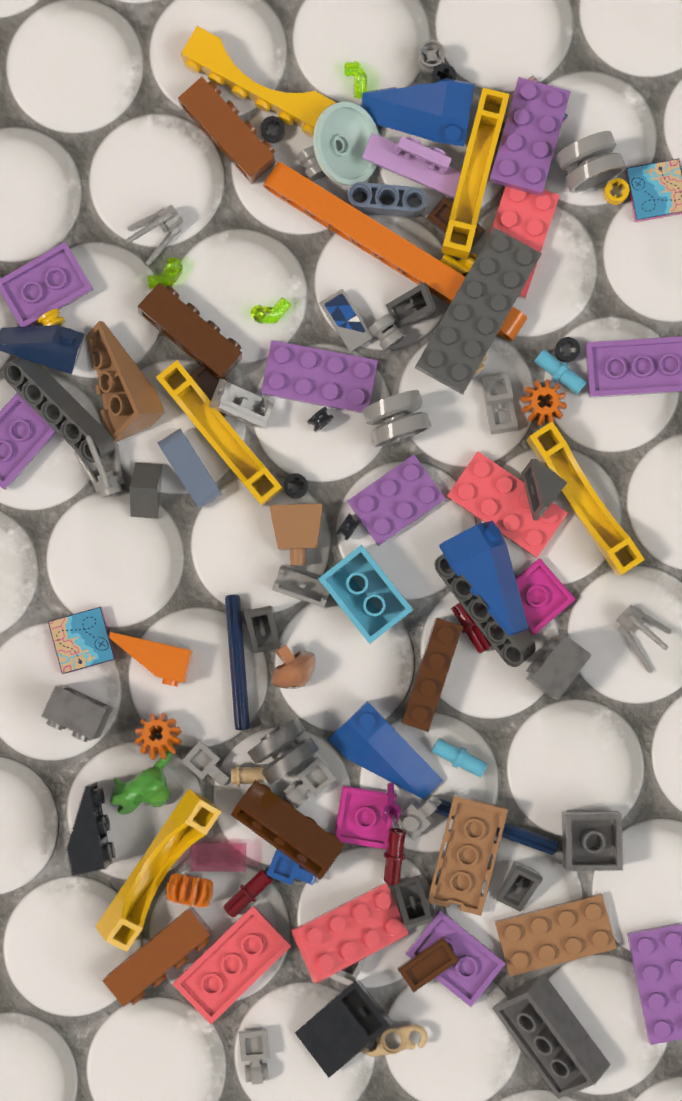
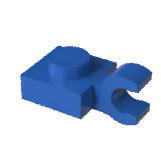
M276 849L266 874L291 886L295 878L310 885H313L317 878L278 849Z

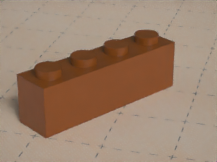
M201 77L178 97L179 104L245 178L253 184L276 163L274 155L276 151L267 140L262 142L255 135L257 130L248 120L242 121L238 116L239 110L230 100L225 102L220 97L221 91L213 81L207 82Z
M190 906L106 975L102 981L123 1007L129 1002L134 1005L146 995L143 990L152 984L155 988L167 978L165 972L172 966L176 970L189 959L186 956L194 948L197 952L204 948L210 942L208 937L211 935L212 930L197 911Z

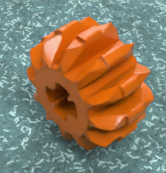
M546 379L543 387L536 380L533 383L534 389L529 386L525 388V392L529 396H522L520 401L529 405L524 406L521 411L522 413L531 411L532 414L527 419L529 422L533 421L536 416L538 417V426H542L544 418H546L549 424L552 421L554 423L553 416L558 419L563 417L562 412L558 409H566L567 404L559 400L564 399L566 393H556L560 388L559 384L554 385L551 389L549 388L550 380ZM545 397L548 398L549 402L547 405H550V408L548 406L539 407L540 401L537 398L541 400Z
M151 713V721L147 722L145 719H141L140 722L144 728L135 729V733L140 736L135 740V744L142 746L140 752L143 755L149 753L151 760H155L158 754L162 760H166V752L169 750L172 754H175L176 750L173 745L181 744V739L176 736L180 735L182 730L180 727H175L176 720L174 718L168 720L165 713H162L159 719H157L154 713ZM158 732L163 736L159 741L154 737Z
M174 873L170 875L167 883L166 898L174 903L205 908L209 906L213 896V882L210 879Z

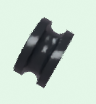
M269 116L262 121L260 129L264 140H267L269 143H278L283 139L285 127L280 118ZM274 124V127L277 125L280 127L274 136L271 135V132L269 134L266 133L269 130L268 125Z
M572 337L560 339L554 349L555 356L563 363L574 361L580 353L578 341ZM566 343L571 344L570 348L574 347L575 351L571 352L569 357L564 356L565 352L561 353L560 348H563Z
M326 407L320 409L307 421L309 425L312 424L314 426L313 430L315 433L324 428L334 418L333 415L327 414L328 409Z
M291 474L284 480V491L290 498L299 499L307 493L308 483L301 474ZM294 479H299V483L304 484L303 489H298L296 494L291 493L292 488L288 489V484L293 483Z
M349 513L336 534H343L345 540L348 541L361 521L359 519L353 520L352 515Z

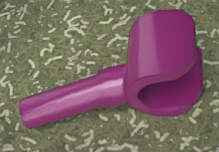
M388 783V801L384 809L383 821L387 823L388 814H393L396 817V823H398L401 808L395 801L394 783Z

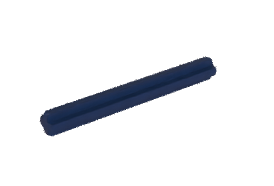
M233 594L225 596L234 725L236 730L241 731L248 730L250 722L240 596Z
M438 798L441 804L437 806L434 813L448 817L452 802ZM506 822L504 824L501 837L550 855L555 854L558 847L556 840ZM497 827V831H496V835H497V836H498L500 827Z

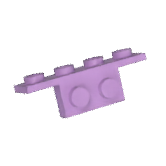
M374 133L371 134L362 156L363 160L448 197L455 198L461 171L449 166L452 158L446 156L443 150L434 147L431 149L421 145L418 139L413 137L404 138L401 136L398 143H394Z

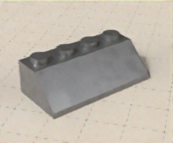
M545 974L525 982L492 1008L558 1099L595 1085L611 1065Z

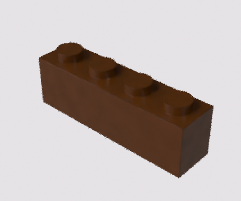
M159 282L138 305L139 314L200 366L206 365V371L218 381L226 378L242 360L241 346L234 339L229 337L227 340L222 336L220 328L214 322L203 320L199 316V310L191 303L184 304L178 298L180 295L171 286L167 285L164 287Z
M435 618L401 721L402 724L429 732L463 626Z
M256 780L231 813L232 817L319 880L330 869L345 846L336 835L325 831L317 825L315 820L300 813L290 802L282 800L268 786L260 784Z

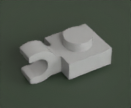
M199 741L181 761L202 780L209 774L218 784L224 786L231 778L216 765L221 758L202 741Z
M434 794L422 805L414 800L401 812L397 824L406 830V833L412 839H415L432 824L434 819L430 815L441 804V801Z

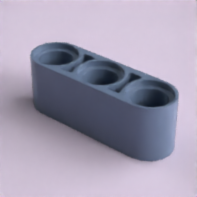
M359 182L353 184L348 191V204L364 214L416 218L423 214L427 202L426 194L417 187ZM356 193H364L367 196V200L363 203H357L353 200V196ZM384 195H389L393 197L394 202L386 206L380 202V198ZM413 197L418 198L421 201V205L417 208H412L407 204V200Z
M181 428L157 442L199 509L222 495Z

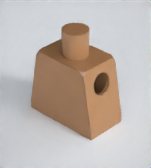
M322 503L270 505L278 550H290V566H306V550L317 549L323 511Z

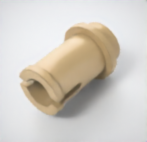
M236 765V768H231V784H237V787H240V784H250L255 780L262 784L265 783L264 776L261 773L264 765L257 767H239V765Z

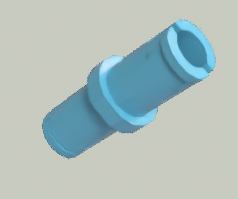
M545 349L542 350L534 361L553 376L552 380L555 382L558 380L576 395L587 383L570 370L566 362L561 363Z
M440 738L437 739L431 751L453 763L452 767L456 769L460 767L480 778L488 763L467 753L466 748L461 747L460 749Z

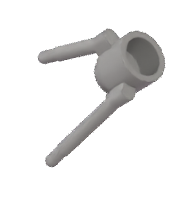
M172 205L165 209L162 208L155 214L128 226V230L132 231L150 223L126 239L128 244L157 226L164 233L169 231L168 235L146 261L148 266L152 264L172 238L181 232L178 226L183 223V219Z
M87 435L86 440L100 475L96 478L87 462L76 451H74V454L93 483L96 493L100 492L101 497L105 498L121 492V484H124L125 481L121 471L118 443H115L113 450L116 473L114 476L113 471L105 472L91 436Z
M630 605L616 619L620 624L617 629L625 636L646 670L652 673V667L629 630L635 633L640 629L661 648L667 650L668 646L647 628L644 623L647 621L667 634H671V629L645 614L639 607L635 609Z

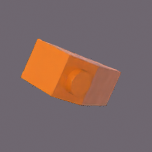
M110 632L109 638L156 677L163 678L162 684L178 687L179 682L186 683L193 650Z

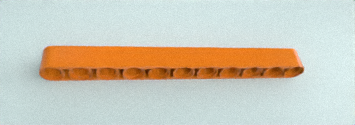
M277 162L263 184L264 188L276 197L414 283L420 285L426 282L430 293L448 304H451L466 278L281 162ZM512 306L497 334L508 341H514L526 322L527 316Z

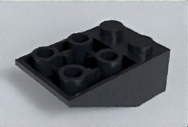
M97 782L85 786L67 845L72 876L104 870L113 863L112 858L116 857L114 844L108 841L107 831H110L109 817L107 814L103 815L101 805L105 803L104 791L102 787L98 788Z
M355 980L300 1027L295 1034L327 1077L330 1078L394 1024L360 980Z

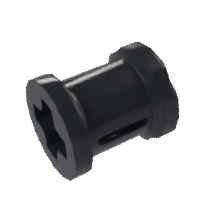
M449 64L438 65L433 70L431 83L438 82L443 76L456 80L455 69Z

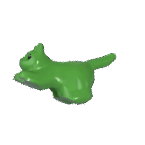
M169 750L166 752V760L160 758L153 767L143 770L129 782H121L117 777H114V787L110 802L113 805H120L117 809L119 814L123 815L133 812L142 802H147L153 807H161L168 801L171 792L167 788L166 777L162 770L171 759L172 753Z

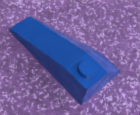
M443 79L438 80L436 83H418L410 87H392L363 92L361 107L366 110L376 125L434 142L464 147L475 83Z
M493 520L477 524L439 545L451 569L458 577L462 574L472 585L469 590L474 596L479 594L488 604L487 611L508 636L529 629L507 544L502 537L500 529Z
M368 701L328 738L346 759L423 800L444 781Z

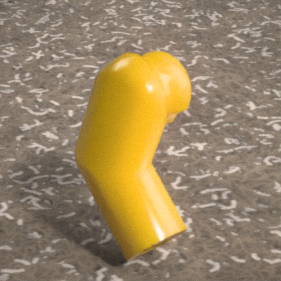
M444 254L441 262L466 276L478 255L469 254L467 260H456L452 256Z

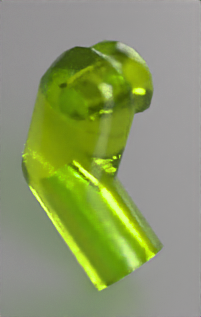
M355 60L354 62H346L344 64V75L354 76V98H362L363 92L367 91V74L360 62Z
M176 257L169 258L166 261L167 266L162 274L147 276L149 289H153L159 282L164 287L167 285L173 286L183 271V265Z
M281 297L273 307L255 305L251 309L250 314L259 324H275L292 305L285 298Z

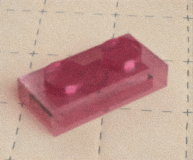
M195 842L191 845L190 871L246 872L247 843Z

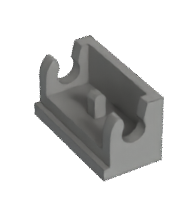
M220 379L209 407L253 427L266 429L273 409V403L269 402L266 398H262L226 380Z
M281 565L279 568L277 579L272 587L273 591L325 608L330 594L319 581V577Z

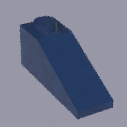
M60 325L5 327L0 330V351L72 374L80 355L84 333Z

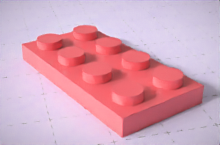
M505 187L491 232L495 227L541 253L560 195L543 190L542 196ZM536 265L518 297L526 298Z
M478 451L446 496L484 523L493 520L503 536L535 558L540 555L568 513L552 502L540 519L533 521L524 482Z
M387 883L381 884L291 930L313 983H318L409 935Z
M252 905L173 982V985L212 1024L291 947V944Z

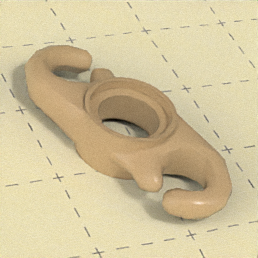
M417 1024L390 1027L376 1039L377 1046L375 1049L371 1050L366 1047L362 1052L370 1057L397 1054L405 1049H414L416 1045L410 1040V1034L414 1031L419 1032L421 1035L417 1045L419 1048H423L427 1043L428 1035L424 1027ZM396 1033L400 1036L401 1044L398 1048H391L387 1045V1034Z

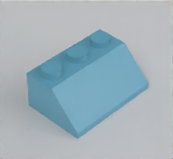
M360 545L318 578L369 644L413 611L412 607L363 545Z

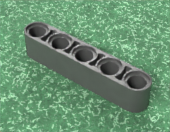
M18 357L4 365L3 376L6 382L84 460L89 463H95L86 440L87 435L91 436L100 459L113 452L115 448L113 437L40 364Z
M444 554L440 555L434 564L438 575L503 661L511 667L520 666L535 652L536 645L527 631L508 636L487 611L488 604L479 594L474 596L469 590L472 585L462 574L458 577L451 569Z

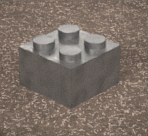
M565 634L558 635V637L552 636L543 647V650L546 652L542 658H535L526 670L529 673L526 679L550 698L559 700L592 656V654Z
M57 685L41 717L48 719L47 725L58 730L70 729L73 731V737L87 742L88 740L100 738L114 707L66 685Z
M617 811L562 812L563 868L566 871H623L622 814Z

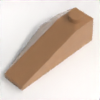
M98 321L86 335L91 367L97 370L99 385L95 387L97 395L101 394L104 406V409L100 410L101 418L106 431L113 437L116 443L152 427L165 411L154 387L104 321Z

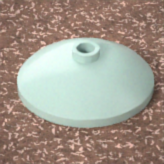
M339 102L330 105L320 114L314 128L313 146L317 162L322 171L332 181L341 185L349 186L364 182L372 175L377 166L362 159L371 134L374 133L379 136V133L371 116L359 105L351 102Z

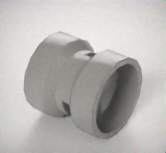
M436 40L424 42L418 52L419 69L427 75H432L435 67L444 64L445 59L444 46Z
M314 146L304 149L297 155L299 163L306 168L304 173L306 178L313 182L327 176L317 162Z
M390 313L377 320L368 329L372 336L380 340V346L384 352L394 347L406 336L401 328L396 327L394 324L395 319Z

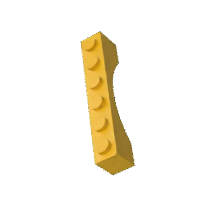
M196 26L181 52L183 62L185 63L184 66L190 71L197 74L200 71L206 74L208 79L217 86L221 87L224 84L232 89L231 92L241 99L246 97L251 99L260 110L264 112H269L270 110L278 114V118L288 125L296 124L302 128L304 134L313 138L314 128L320 114L327 107L336 103L316 91L285 93L256 83L244 75L232 62L225 51L221 38L199 26Z
M484 87L482 89L441 249L443 254L466 260L469 256L510 94Z
M178 360L156 377L163 388L262 507L283 491L282 486L221 413L209 407L211 401Z
M553 421L530 435L526 441L540 462L567 482L561 490L562 495L616 576L623 575L644 561V557L629 535L614 519L592 488L567 442Z
M188 788L96 924V929L105 941L126 952L129 950L143 929L151 901L167 872L191 845L208 833L220 815L221 811L209 799Z

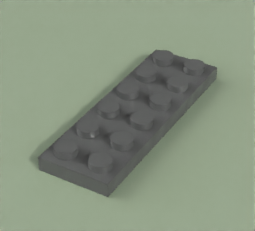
M494 227L418 360L415 369L463 395L542 253Z

